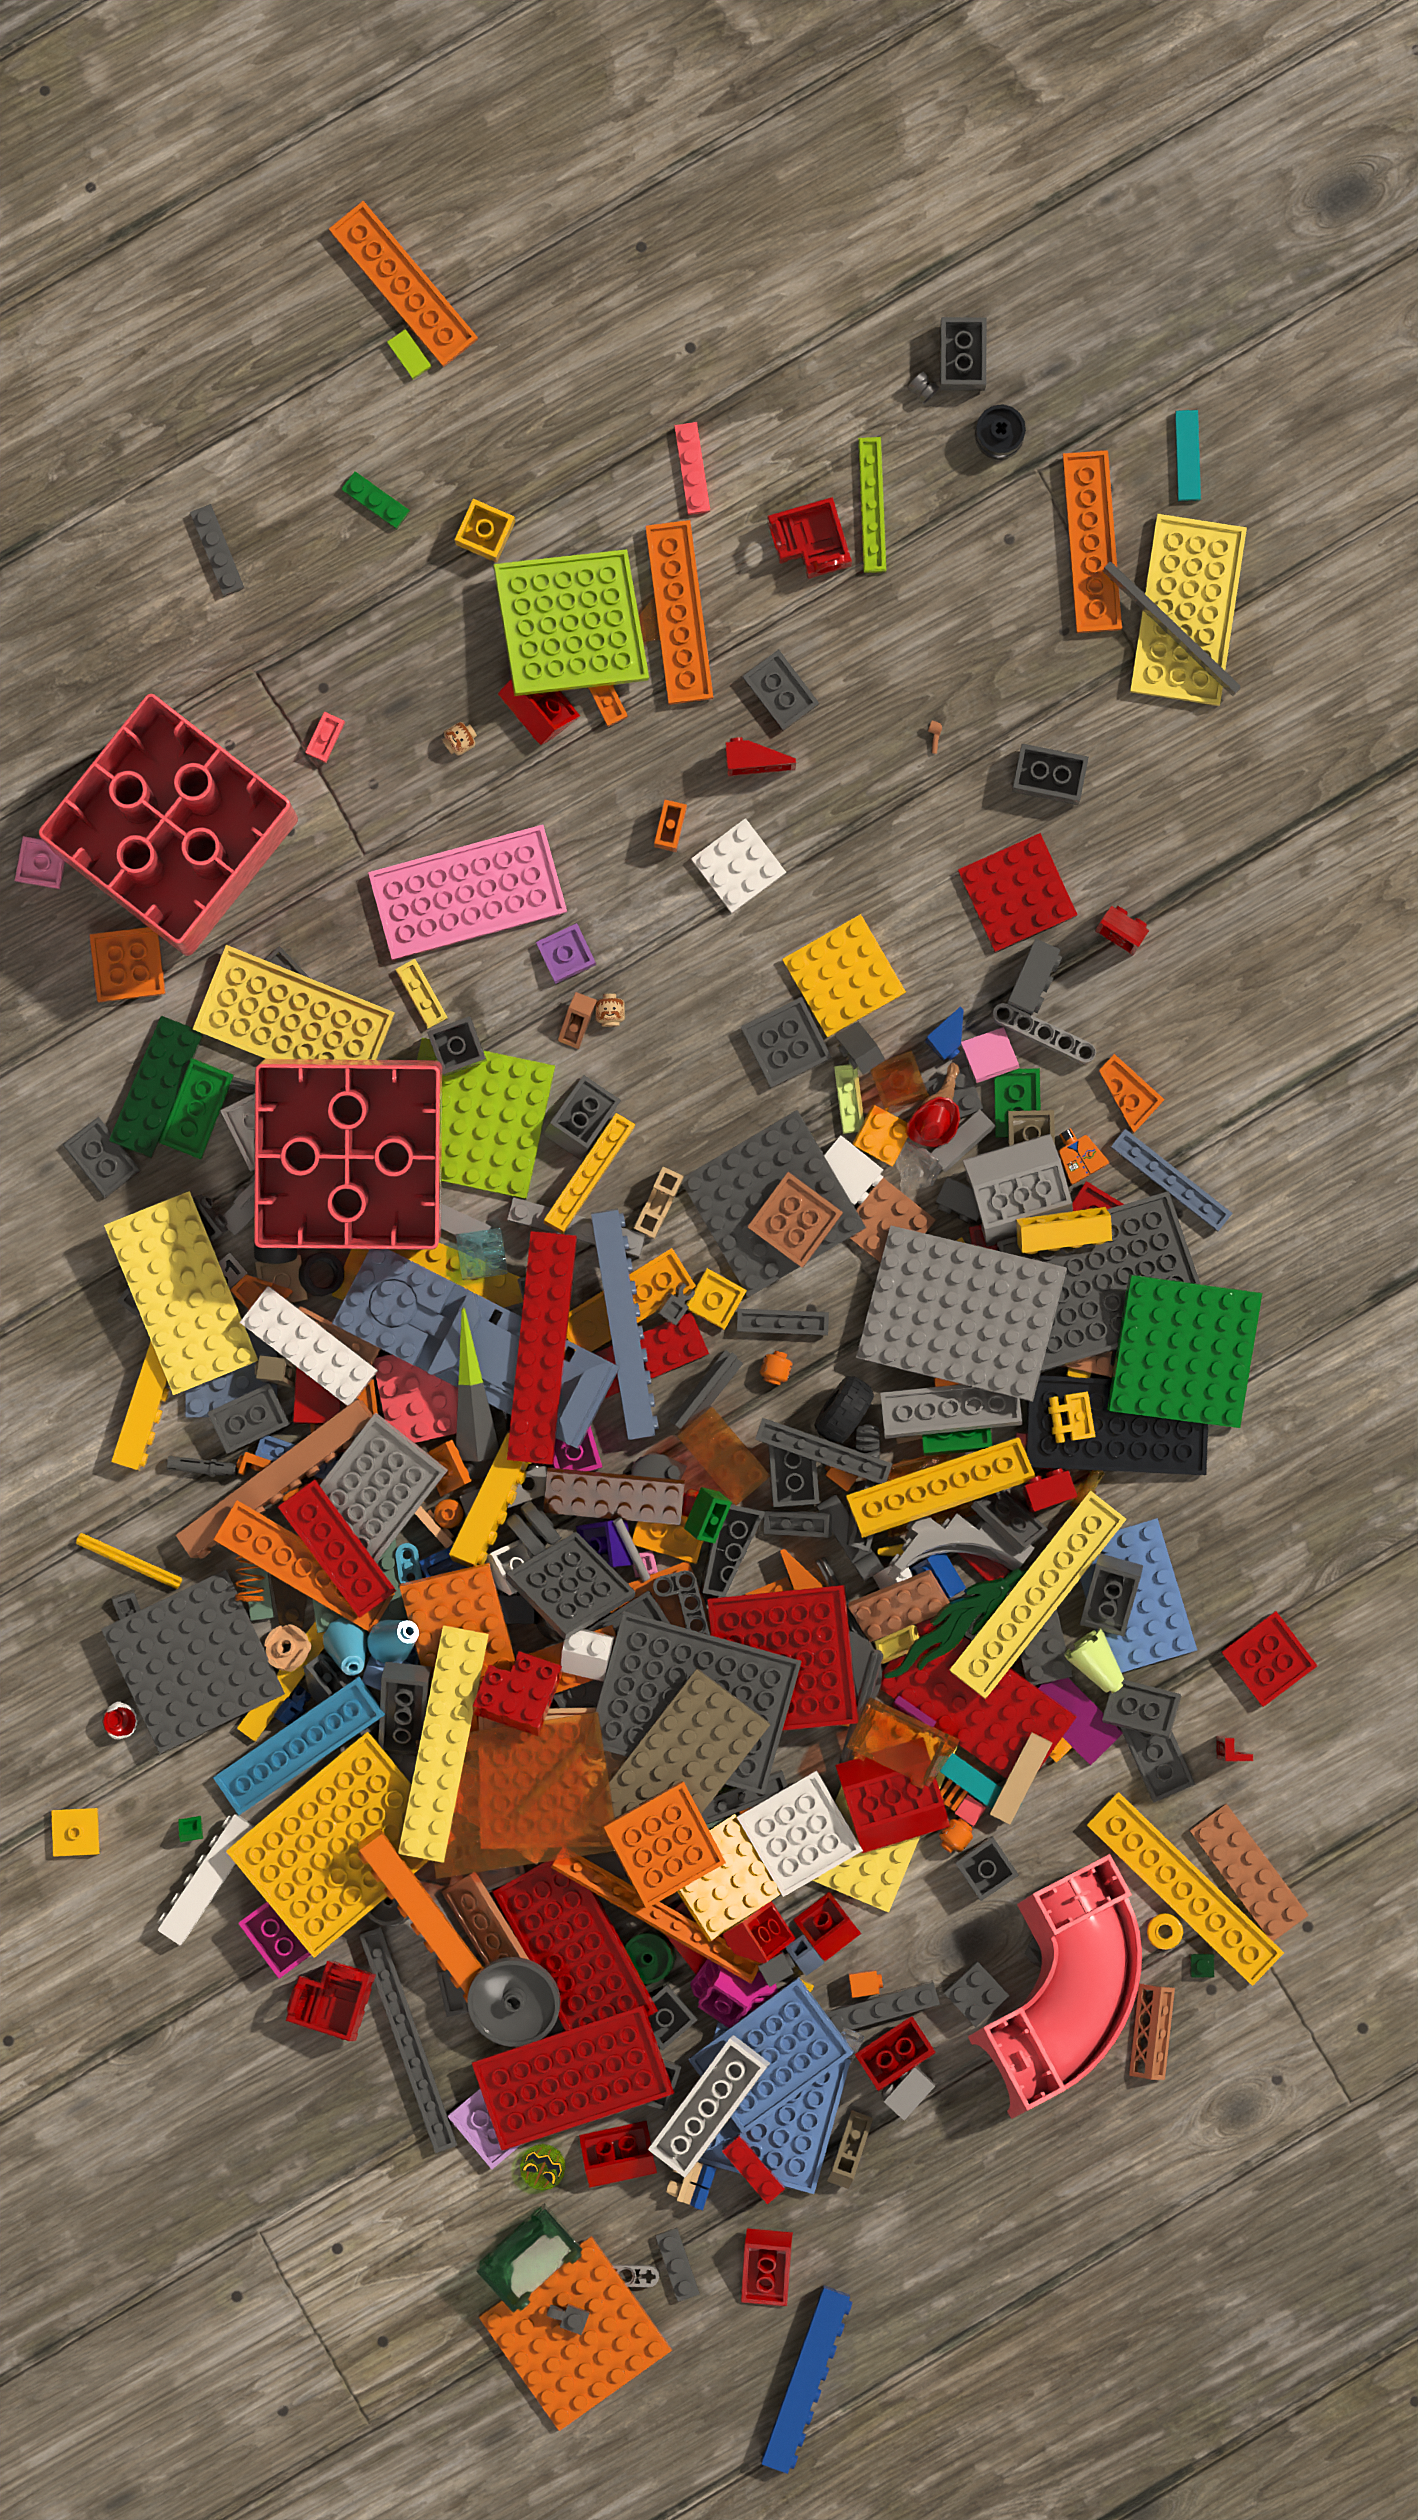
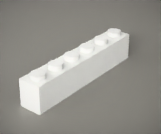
M234 1814L233 1817H227L221 1826L224 1828V1831L220 1837L215 1835L209 1844V1847L212 1849L207 1856L204 1854L201 1856L196 1864L199 1867L194 1875L189 1874L183 1883L186 1888L182 1894L177 1893L170 1903L173 1906L169 1913L164 1912L157 1922L160 1925L158 1931L179 1945L184 1943L236 1865L226 1850L255 1827L238 1814Z

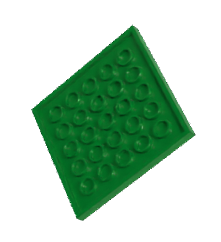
M1129 1274L1107 1410L1240 1428L1263 1293Z

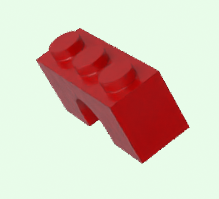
M740 2134L722 2148L724 2155L766 2204H769L785 2190V2186L764 2165Z

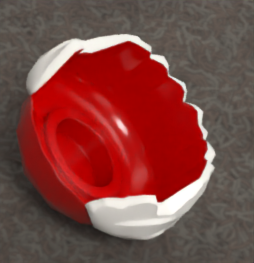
M115 1702L108 1707L103 1715V1727L108 1732V1735L114 1739L127 1738L136 1730L137 1714L126 1703Z

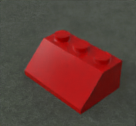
M511 678L498 693L504 703L511 709L540 746L556 737L580 717V714L561 691L514 696Z
M772 1901L722 1934L727 1946L731 1948L734 1954L763 1964L796 1939Z
M911 2016L854 2055L876 2089L880 2091L936 2052L920 2026Z
M647 2120L579 2135L589 2188L657 2173L654 2154L648 2150L652 2144Z

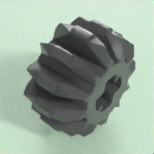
M864 1425L857 1428L856 1451L880 1459V1429L878 1426Z

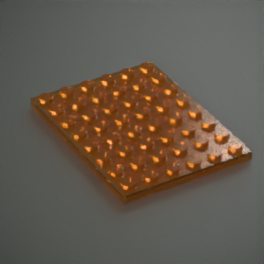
M599 1712L545 1720L539 1736L509 1726L469 1732L444 1863L434 1861L436 1879L614 1851L602 1828L603 1825L614 1820L615 1815ZM420 1740L416 1741L417 1754L419 1750Z

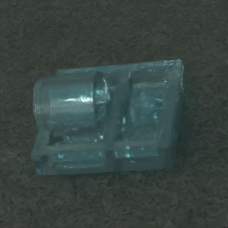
M501 1228L456 1234L462 1280L508 1274Z

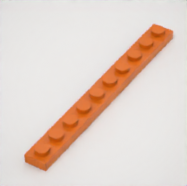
M565 1846L561 1848L551 1868L745 1981L753 1982L759 1971L758 1965L760 1962L734 1954L731 1948L727 1946L725 1939L719 1936L708 1941L697 1923L661 1902H657L647 1909L644 1908L632 1885Z

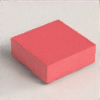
M967 1794L955 1811V1814L974 1826L986 1807Z

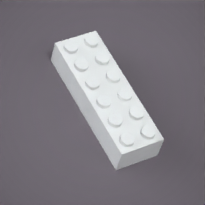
M269 1286L240 1321L242 1325L347 1406L358 1398L378 1372L376 1368Z
M733 2035L648 2150L685 2178L764 2073L770 2062Z

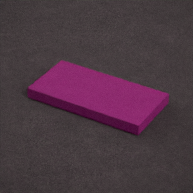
M1069 1678L1043 1683L1038 1687L1077 1715V1718L1063 1738L1090 1766L1123 1734L1115 1725L1103 1723L1104 1713Z

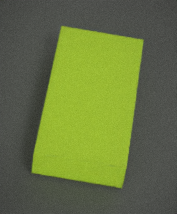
M406 329L387 341V344L413 380L431 368V364Z

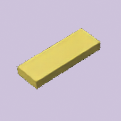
M416 959L395 969L428 1029L448 1019Z

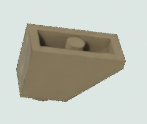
M259 1356V1362L257 1361L255 1364L257 1379L266 1383L295 1388L296 1366L286 1358Z

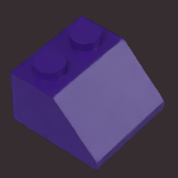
M623 1520V1522H624V1524H625V1526H626V1528H627V1530H628V1522H627V1520ZM613 1521L576 1526L577 1533L611 1567L633 1565Z

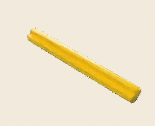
M80 1533L76 1539L77 1545L172 1588L178 1589L182 1583L181 1577L88 1535Z

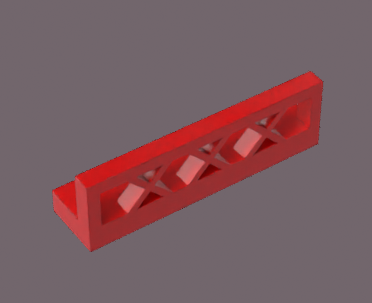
M1216 1736V1759L1222 1761H1253V1754L1235 1752L1233 1737Z

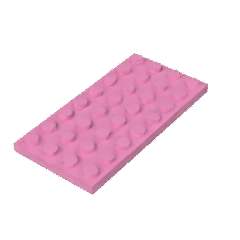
M543 825L368 872L392 961L567 913Z

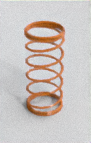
M241 1556L235 1558L239 1562L253 1564L249 1561L240 1560ZM258 1566L243 1567L235 1570L236 1573L241 1575L259 1577L240 1580L235 1583L239 1587L256 1589V1591L236 1594V1601H264L263 1596H239L264 1591L262 1588L238 1584L264 1579V1576L238 1572L245 1569L259 1568Z

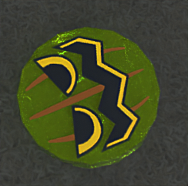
M545 2143L534 2145L527 2149L520 2163V2172L525 2183L537 2190H548L558 2185L564 2177L566 2169L565 2159L560 2150L553 2145Z

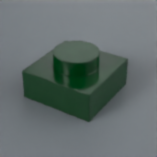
M1190 1954V1977H1214V1954Z

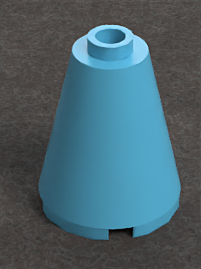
M345 1618L331 1622L327 1631L323 1634L325 1650L345 1674L357 1675L363 1670L368 1646V1632Z
M380 1621L373 1626L368 1636V1649L373 1658L384 1664L385 1662L401 1663L409 1656L419 1636V1629L412 1621Z

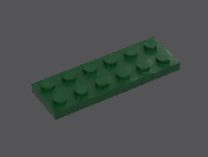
M160 1017L109 1142L149 1158L153 1157L189 1062L196 1054L203 1033L167 1017Z

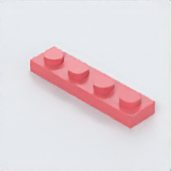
M697 422L675 425L688 515L710 512Z

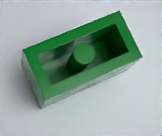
M701 1487L684 1529L697 1540L716 1543L732 1502L719 1491Z

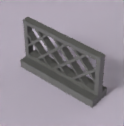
M725 1349L669 1421L684 1434L688 1435L743 1365L733 1352L729 1353Z

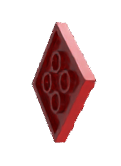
M1274 1611L1221 1652L1262 1707L1266 1706L1318 1666L1277 1611Z

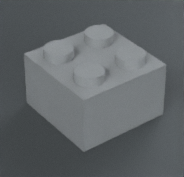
M915 2066L900 2076L895 2084L890 2083L882 2091L884 2095L882 2099L885 2104L905 2121L931 2092L935 2084Z

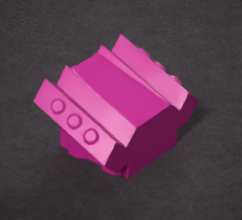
M709 1959L706 1960L690 1983L693 1995L699 1999L698 2008L728 2028H731L778 1993L776 1984L769 1987L761 1972H757L753 1982L749 1983Z

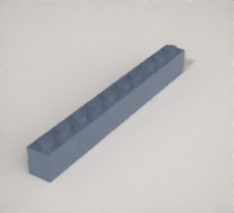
M618 1208L592 1212V1224L615 1363L620 1367L617 1375L628 1440L655 1436V1430L659 1429L657 1415L652 1416L651 1407H655L653 1393H648L647 1385L651 1384L650 1372L645 1371L643 1363L648 1362L646 1348L641 1349L640 1340L644 1339L642 1326H637L636 1317H640L638 1303L634 1304L632 1295L637 1294L635 1281H630L629 1272H633L631 1258L626 1259L625 1250L629 1249L627 1236L622 1235L621 1227L626 1226L624 1213H619Z

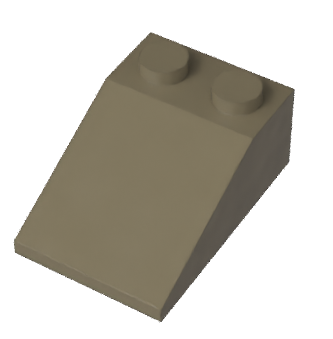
M1054 1110L1008 1111V1146L1047 1134H1051L1055 1145Z

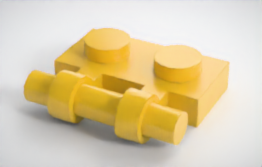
M1088 1392L1064 1395L1065 1405H1059L1058 1396L1049 1398L1050 1407H1048L1049 1414L1052 1415L1053 1427L1051 1429L1052 1435L1055 1434L1056 1443L1065 1442V1432H1070L1071 1441L1095 1437ZM1067 1411L1069 1425L1062 1426L1060 1412Z

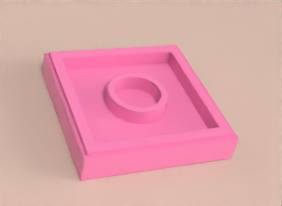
M23 836L15 881L60 889L65 861L53 853L42 839Z
M1004 1027L961 1042L976 1083L1019 1068V1063Z

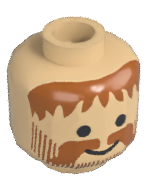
M458 722L445 730V738L442 741L451 755L455 753L460 756L475 746L474 738L477 735L471 725L466 727L464 723Z
M603 994V999L597 1000L595 1005L596 1021L602 1023V1027L620 1026V1023L625 1020L624 1001L616 998V994Z

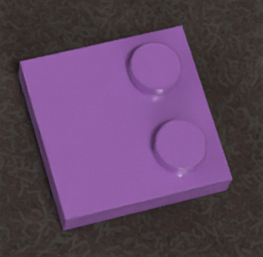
M577 923L536 942L555 984L596 965Z

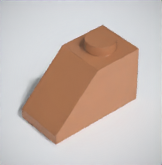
M577 992L575 993L561 1029L559 1042L577 1049L580 1048L597 1002L596 999Z

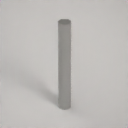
M622 1518L615 1519L613 1523L642 1582L649 1580L650 1575Z

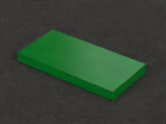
M191 1058L159 1143L202 1159L235 1074Z

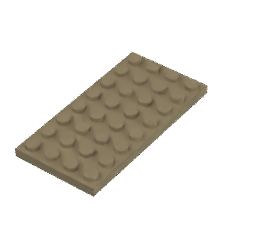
M696 1668L584 1815L602 1828L603 1825L681 1781L685 1783L700 1814H702L770 1726V1723Z

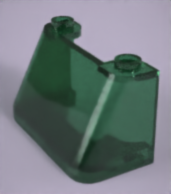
M544 2203L476 2265V2272L514 2313L517 2309L522 2311L530 2303L528 2298L531 2296V2293L564 2263H575L582 2256L580 2252L583 2249Z

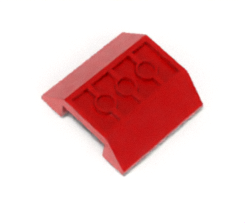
M923 1738L835 1765L858 1842L863 1850L862 1853L950 1827L945 1805Z

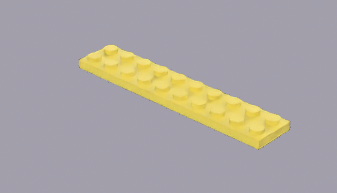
M1090 1491L949 1671L986 1699L1126 1521V1518Z
M443 1625L398 1854L444 1863L473 1717V1704L477 1696L489 1634Z

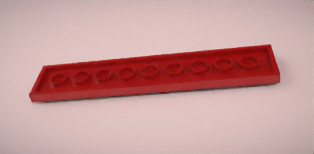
M534 1231L530 1233L507 1460L550 1465L554 1463L577 1243L576 1235Z

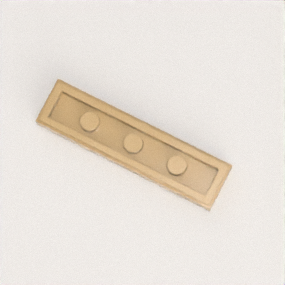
M1031 1732L990 1815L1011 1824L1052 1742Z

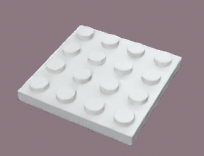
M817 1770L737 1816L783 1897L863 1851Z

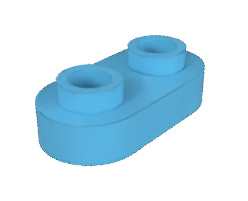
M410 1543L400 1545L395 1553L400 1583L409 1582L407 1580L409 1573L415 1575V1580L422 1579L417 1548ZM409 1550L412 1556L410 1559L403 1557L404 1551Z

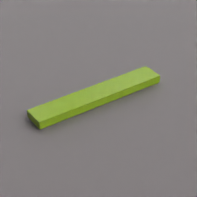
M881 437L858 438L864 573L886 572Z

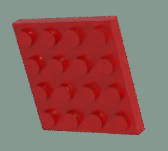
M1041 833L957 870L994 953L1078 915Z

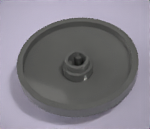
M506 1957L490 1962L476 1974L468 1993V2011L472 2022L485 2037L504 2046L520 2047L541 2040L552 2030L560 2011V1993L553 1977L542 1966L525 1958Z

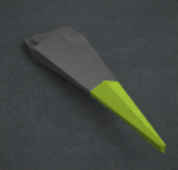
M463 1307L461 1310L456 1448L459 1451L465 1468L468 1470L470 1479L486 1478L499 1452L500 1445L482 1380L466 1310Z

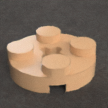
M294 1625L274 1628L267 1636L264 1645L269 1659L268 1662L273 1667L288 1672L298 1668L306 1660L311 1650V1643L308 1641L305 1632ZM291 1643L290 1650L283 1653L285 1650L283 1645Z

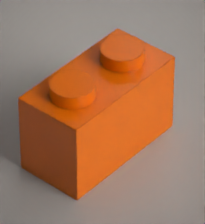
M664 800L654 842L655 848L677 852L687 811L686 804Z

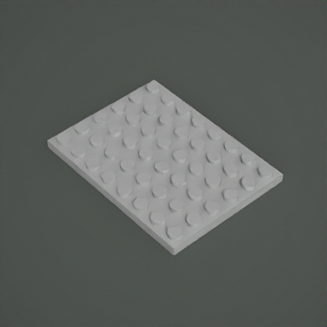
M890 1225L856 1358L1033 1402L1067 1268Z

